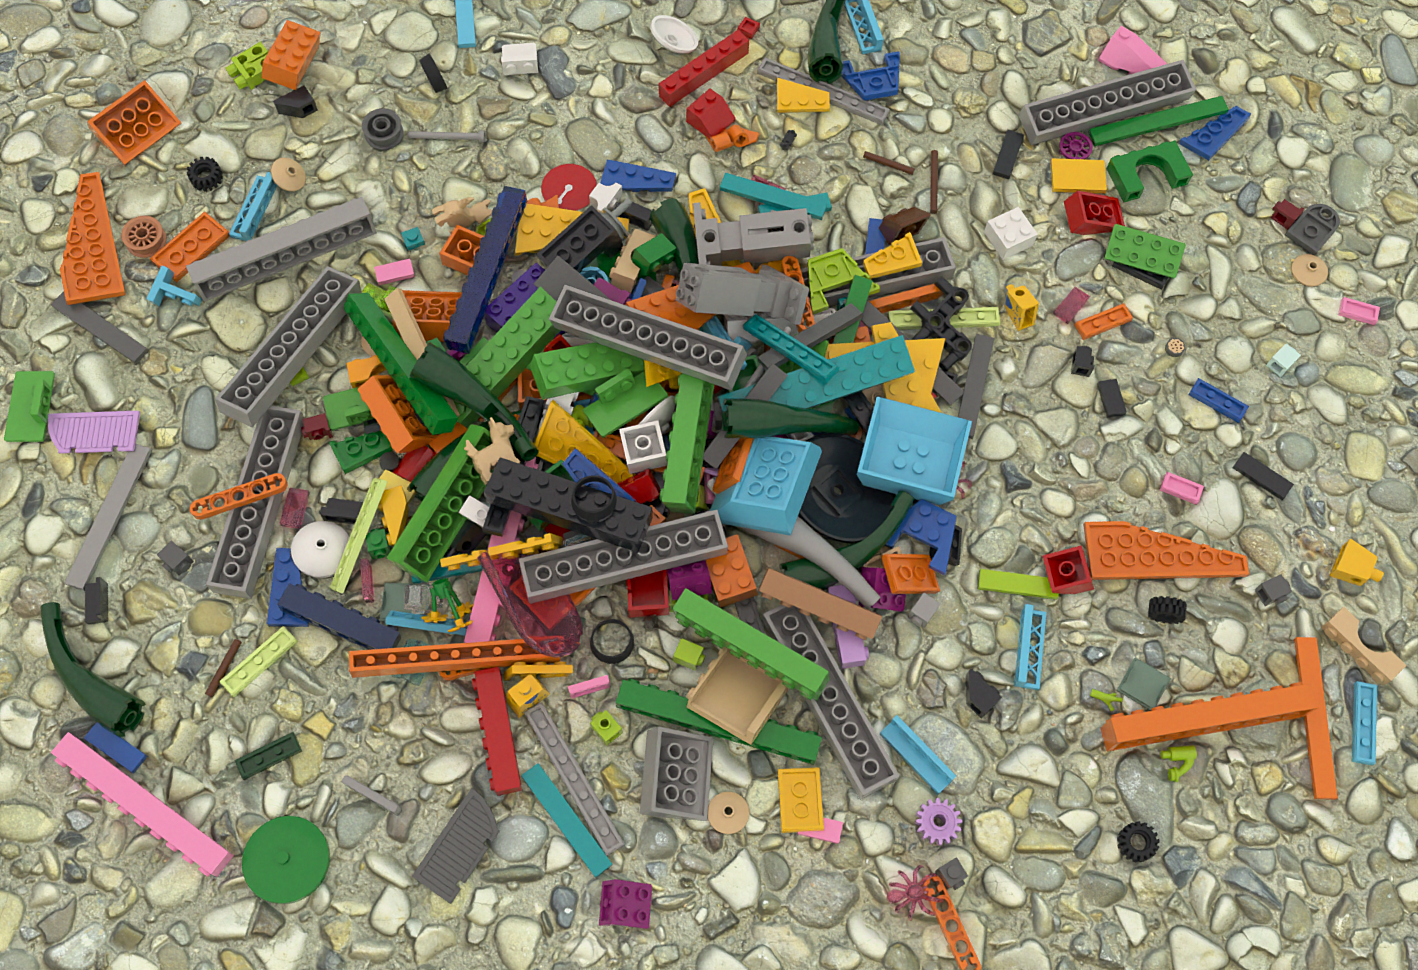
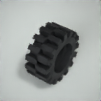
M202 156L199 161L196 158L194 159L195 163H189L191 167H187L186 173L195 189L197 188L199 191L203 189L204 192H207L208 188L212 191L213 186L217 188V183L221 184L223 173L217 161L215 162L213 158L206 157L204 159ZM204 171H211L206 177H198Z
M1153 597L1149 600L1148 617L1151 620L1161 621L1164 624L1165 622L1168 624L1183 623L1186 619L1187 604L1182 599L1177 600L1176 597Z
M1140 821L1132 822L1119 832L1120 836L1117 837V841H1119L1118 849L1121 848L1122 851L1120 853L1122 855L1125 854L1127 860L1132 859V862L1135 863L1138 861L1139 863L1153 857L1159 849L1157 844L1160 841L1156 839V836H1158L1157 832L1153 833L1152 830L1154 828L1152 826L1147 827L1145 822L1142 824ZM1139 834L1143 836L1146 842L1143 850H1137L1131 845L1132 835Z

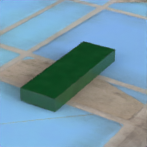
M291 732L234 761L242 779L246 780L302 752L295 733Z

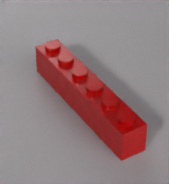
M739 30L735 31L658 83L659 97L669 107L673 106L749 54V39Z
M649 468L617 483L636 500L635 502L640 504L646 501L652 502L660 495V487ZM549 524L544 528L547 534L551 533L562 538L564 533L571 531L553 524Z
M498 666L474 671L475 678L472 679L474 691L478 690L479 698H475L477 710H481L482 717L479 718L480 729L485 730L486 736L482 738L483 747L489 753V758H486V765L488 771H492L493 778L489 779L491 791L495 790L497 796L522 791L500 668Z

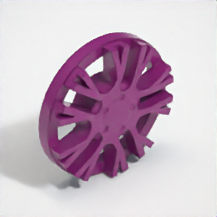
M1071 132L1061 138L1059 152L1066 159L1086 160L1092 152L1093 145L1086 135L1079 132ZM1075 136L1081 137V139H1075Z

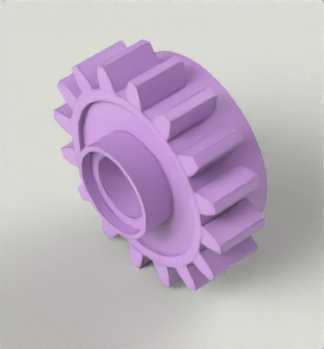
M936 798L934 803L929 799L927 806L922 804L920 806L922 811H917L916 813L919 819L915 821V824L920 827L917 833L922 832V839H929L930 845L933 842H937V845L941 846L943 841L949 844L950 838L953 840L957 838L955 832L959 833L961 831V828L957 826L962 823L961 819H957L960 811L954 812L955 804L948 806L947 799L943 803H940L939 798ZM935 817L943 821L942 827L934 824L933 819Z

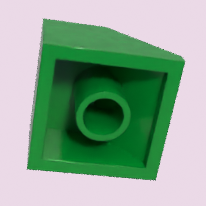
M661 233L635 248L631 260L640 268L639 275H648L652 271H658L662 265L671 263L674 259L676 247Z

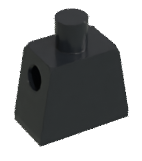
M466 519L443 557L447 558L458 554L471 555L472 551L475 550L487 533H483L482 527Z

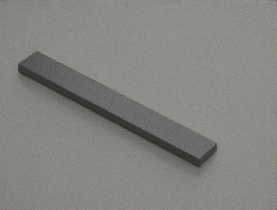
M868 300L866 301L861 321L871 331V326L890 322ZM893 325L898 336L903 335L904 340H909L895 325ZM938 367L933 390L952 406L964 391Z

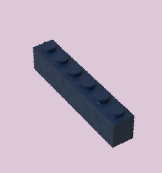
M289 583L277 604L281 611L368 650L396 648L401 639L400 632H398L399 630L392 625L384 626L380 624L378 619L371 616L369 618L364 617L356 609H346L342 603L336 600L332 602L326 600V597L318 592H314V594L308 592L307 588L300 584L293 585Z

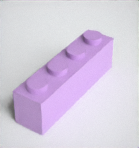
M843 585L830 586L827 589L828 593L856 604L855 601H858ZM832 622L840 668L865 666L867 659H869V651L867 646L864 647L863 639L855 636L856 632L852 630L845 632L836 628L837 624Z

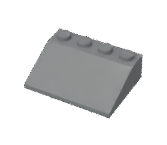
M656 727L647 731L640 814L661 818L707 821L713 737L663 727Z

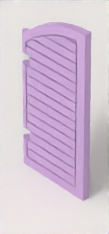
M141 412L48 414V430L59 454L71 453L72 448H76L75 453L113 452L114 447H118V452L134 451Z

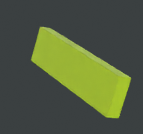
M987 569L979 570V590L1057 600L1059 597V593H1052L1048 577Z

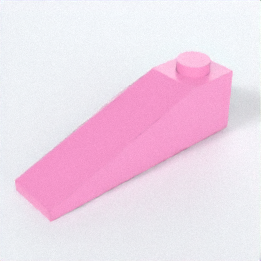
M1120 26L1114 33L1098 61L1111 69H1123L1129 71L1128 74L1167 64L1140 37L1123 26Z

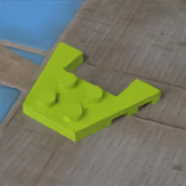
M843 248L808 259L807 266L812 314L828 310L829 305L823 292L852 283L854 275L871 280L870 276L858 267V264ZM872 282L869 295L880 292V286L877 283Z

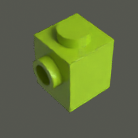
M681 638L673 655V662L696 671L697 667L702 666L706 655L703 654L704 647Z
M607 710L603 713L601 711L598 712L591 719V728L606 746L623 733L620 725Z

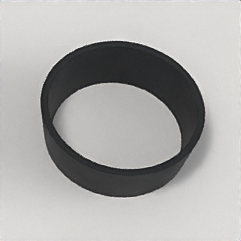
M428 53L419 62L436 93L448 89L430 53Z
M591 475L580 479L575 484L571 504L579 517L589 521H597L606 518L615 509L617 502L616 493L607 479ZM589 482H601L612 490L611 500L600 510H585L577 504L574 497L579 487Z
M607 619L600 622L594 628L590 638V648L598 660L607 664H616L629 657L634 648V637L625 623L616 619ZM605 624H620L629 632L630 641L628 647L619 655L606 656L600 653L594 645L593 636L595 632Z

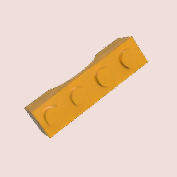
M377 355L362 360L355 359L352 362L346 363L352 388L360 387L373 375H379L387 370Z

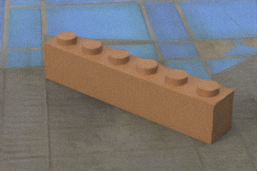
M770 567L767 568L759 587L762 597L772 600L773 597L781 600L780 604L791 608L792 605L800 608L798 612L810 616L811 613L819 616L817 620L829 624L831 621L837 624L836 628L845 632L852 630L856 632L855 636L863 640H867V637L873 639L882 618L876 612Z

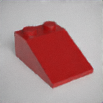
M1076 191L1063 201L1071 233L1081 235L1112 232L1115 224L1125 226L1119 200L1116 197Z

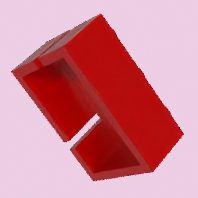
M667 569L627 579L629 618L669 615Z

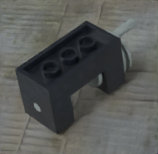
M627 198L612 213L607 208L602 209L603 213L598 212L592 205L536 254L545 270L557 256H560L579 273L600 254L605 253L610 259L614 257L623 247V236H629V233L617 217L633 204L632 201Z

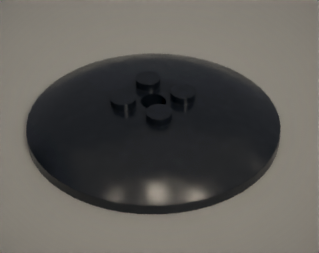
M825 433L813 436L806 440V442L819 446L822 453L798 515L815 532L828 539L843 543L861 542L871 535L887 518L892 510L890 505L896 494L864 486L858 478L857 471L865 443L844 434ZM834 487L841 490V495L834 491Z

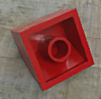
M711 88L686 108V122L709 139L721 134L736 120L724 98Z
M1082 545L1042 555L1052 593L1078 594L1094 590Z

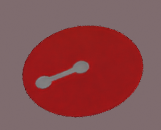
M563 164L551 169L545 175L541 185V192L545 201L558 195L560 209L576 211L590 203L589 195L597 186L594 175L585 167L577 164Z

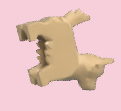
M467 197L460 201L451 200L431 209L434 216L440 214L435 218L436 224L442 227L447 222L450 227H453L449 230L450 234H452L457 225L468 228L474 222L481 224L487 221L489 216L493 215L495 211L488 209L491 202L488 199L474 204L471 208L466 207L474 200V197Z
M492 417L489 421L492 444L478 451L469 440H466V447L464 448L467 451V455L472 458L474 468L481 475V480L485 486L492 475L490 471L495 469L500 457L520 464V461L514 455L509 441L510 436L514 434L513 425H504L501 422L495 423Z

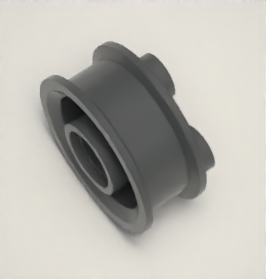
M386 108L375 109L369 112L362 121L365 139L375 149L387 151L397 146L403 139L404 131L400 117L393 110Z

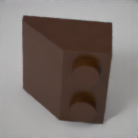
M916 207L904 208L895 215L889 214L885 216L879 229L887 243L891 245L894 241L904 238L909 232L912 236L919 234L931 215L929 212Z

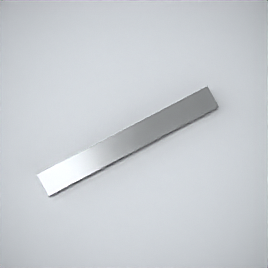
M766 57L757 70V74L776 82L777 78L827 91L829 92L831 105L879 125L884 124L890 112V109L869 100L864 101L861 97L826 82L819 81L817 83L809 75Z
M135 444V450L128 451L64 582L67 586L85 591V584H89L152 452L150 448Z
M541 702L525 711L526 718L605 855L608 856L625 846L543 703Z

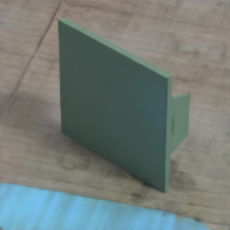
M385 583L380 621H386V617L391 610L421 614L425 585Z
M1135 657L1116 691L1151 711L1152 708L1157 706L1171 678Z

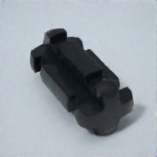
M788 130L780 143V147L783 150H789L797 136L794 130Z

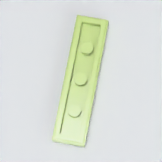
M282 626L219 682L235 697L298 641Z

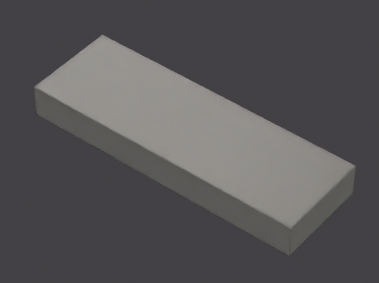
M348 775L343 777L341 782L345 786L394 815L399 816L402 810L398 804Z

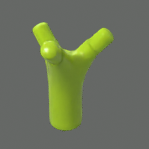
M1093 688L1090 693L1091 697L1103 701L1110 711H1114L1112 701L1123 702V698L1116 697V693L1107 694Z

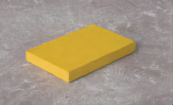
M1051 159L1052 192L1075 193L1076 191L1106 193L1105 160Z
M819 768L778 769L781 833L824 831Z

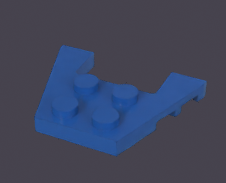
M900 52L884 54V61L887 67L854 72L850 60L843 61L844 68L841 76L864 101L898 95Z
M921 499L909 509L901 525L885 546L892 549L902 533L937 549V552L930 562L929 568L945 576L957 516Z

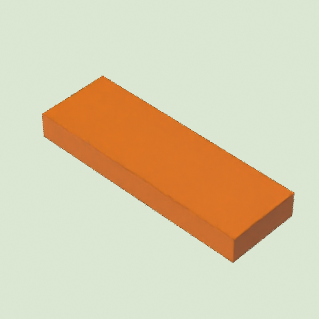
M1123 303L1077 321L1075 327L1082 339L1085 340L1131 322L1133 317Z

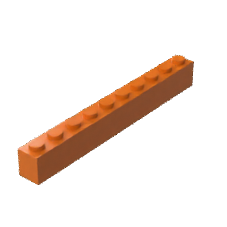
M559 636L349 651V672L352 678L493 668L498 666L507 667L514 665L515 662H526V665H534L535 662H546V664L560 662Z

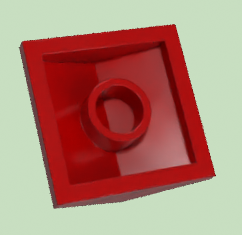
M426 446L406 452L398 467L392 473L411 482L415 475L436 453Z

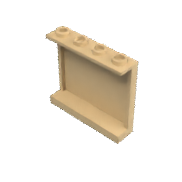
M723 646L719 650V657L716 660L712 659L707 673H702L699 677L696 688L692 687L686 697L689 699L687 708L752 745L789 688L782 684L783 681L776 677L774 680L768 677L762 668L758 667V669H755L748 665V660L740 657L738 659L729 653L730 650Z

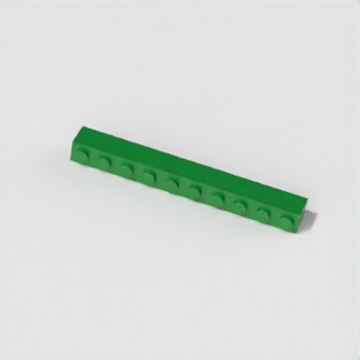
M369 293L348 294L344 304L345 312L361 332L431 434L452 432L458 419L457 415L441 394L409 376L417 359Z
M623 679L615 702L616 708L811 765L815 764L822 737L818 736V733L814 731H799L796 726H782L777 721L769 719L752 745L687 708L689 699L679 696L678 692L672 690L665 692L651 684L644 686L635 679H628V681Z

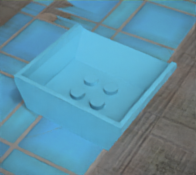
M877 396L857 476L864 486L897 494L898 491H904L914 499H923L936 505L952 501L955 497L972 421Z
M771 436L754 438L740 482L716 494L710 511H718L721 524L791 536L822 453L821 448L806 441Z

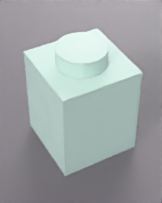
M1286 343L1266 366L1281 378L1301 355Z

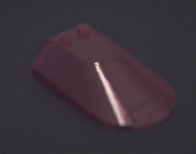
M542 549L538 550L539 554L547 552L546 550L543 551ZM488 552L480 554L477 558L498 602L520 637L530 647L541 654L555 658L566 657L577 650L580 645V636L583 635V626L579 613L569 594L529 603L519 559L532 555L521 553L518 558L514 559L501 558L491 560Z

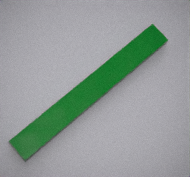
M1218 96L1091 128L1088 133L1095 147L1226 114L1229 109L1223 96Z
M854 275L844 307L852 303L863 313L873 281ZM860 320L836 333L832 344L853 343ZM835 400L815 406L812 410L831 413Z

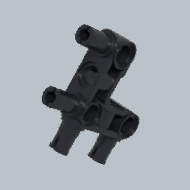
M941 276L934 285L946 295V298L933 311H928L918 300L910 308L922 322L921 329L912 340L927 339L929 336L933 339L945 338L943 348L949 354L940 362L939 366L941 369L948 371L957 361H962L972 349V343L966 335L957 331L950 324V318L961 311L969 298V294L966 289L952 286ZM955 296H959L962 301L956 300ZM930 321L937 322L938 326L932 325ZM958 346H963L966 351H961Z

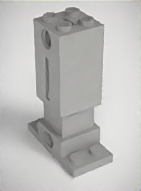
M700 202L693 203L699 264L722 266L723 261L744 259V263L749 261L751 264L783 260L785 256L806 258L810 257V251L814 250V237L811 230L812 220L811 214L807 215V208L740 215V221L718 223L717 218L706 219L705 209H701Z
M684 263L680 272L676 301L696 313L753 316L754 311H760L770 317L784 318L793 324L800 325L809 288L768 265H762L759 274H752L739 267Z

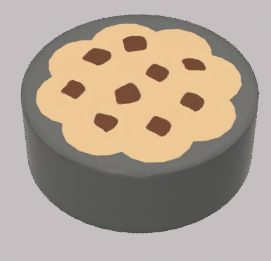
M1171 338L1165 345V351L1171 357H1179L1185 350V344L1179 338Z

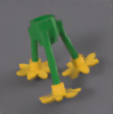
M447 578L433 582V588L429 589L432 596V610L430 611L431 613H427V616H422L421 619L425 623L432 621L433 623H438V621L447 620L448 614L441 615L439 610H437L436 596H438L439 599L447 598L452 610V619H456L454 621L456 626L449 629L448 632H454L471 625L473 620L464 623L462 618L465 614L472 612L473 604H470L469 601L465 604L461 603ZM451 596L453 597L455 603L457 604L456 607H455V605H454V602H453Z

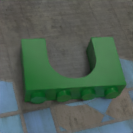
M1176 141L1163 142L1153 147L1148 146L1142 150H1134L1121 156L1116 155L1110 159L1106 168L1123 203L1140 198L1144 190V186L1136 172V167L1148 164L1159 168L1164 173L1172 189L1188 185L1193 176Z

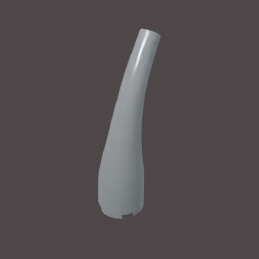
M797 517L791 536L742 527L744 530L772 544L790 550L815 563L846 587L866 609L873 606L879 600L880 596L864 577L801 518Z

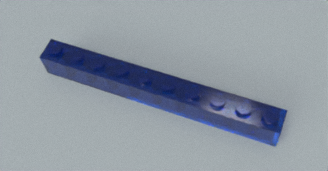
M504 186L502 193L498 194V203L492 210L491 221L486 225V234L481 238L479 252L475 253L474 265L469 269L468 280L463 284L461 298H458L456 302V311L450 317L449 329L444 333L443 339L449 350L468 354L471 352L527 204L526 192L523 189Z

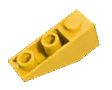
M402 485L384 490L378 505L380 511H384L385 516L382 517L384 528H388L390 533L386 535L389 546H394L401 536L410 511Z

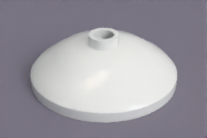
M659 15L653 18L650 24L652 35L665 49L680 54H687L696 50L698 38L687 24L667 15Z
M672 395L663 400L639 424L658 420L661 434L665 433L670 427L668 423L671 421L673 412L676 409L675 397Z
M317 521L307 524L296 533L291 544V555L294 564L301 572L311 577L327 578L334 576L349 540V535L342 527L332 522ZM320 542H323L325 544L322 547L317 546V544Z

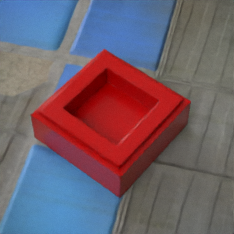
M745 17L737 30L752 39L760 28V23Z

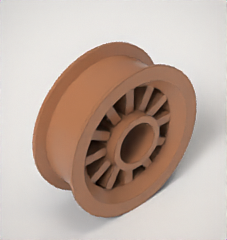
M138 216L129 220L121 233L122 241L127 246L129 252L140 258L152 257L165 246L167 241L166 233L160 222L151 216Z

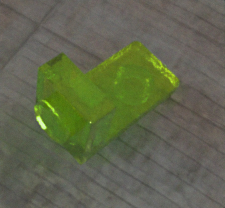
M367 283L361 293H369L380 309L390 313L385 298L396 288L390 285L385 291L371 283Z

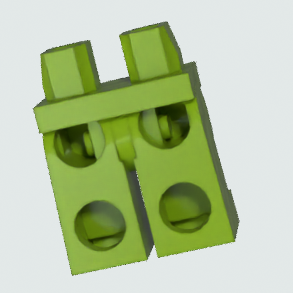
M261 41L243 51L237 57H232L233 63L225 68L231 78L240 74V76L233 79L239 90L246 86L252 90L255 88V85H259L265 80L261 78L262 66L268 51Z

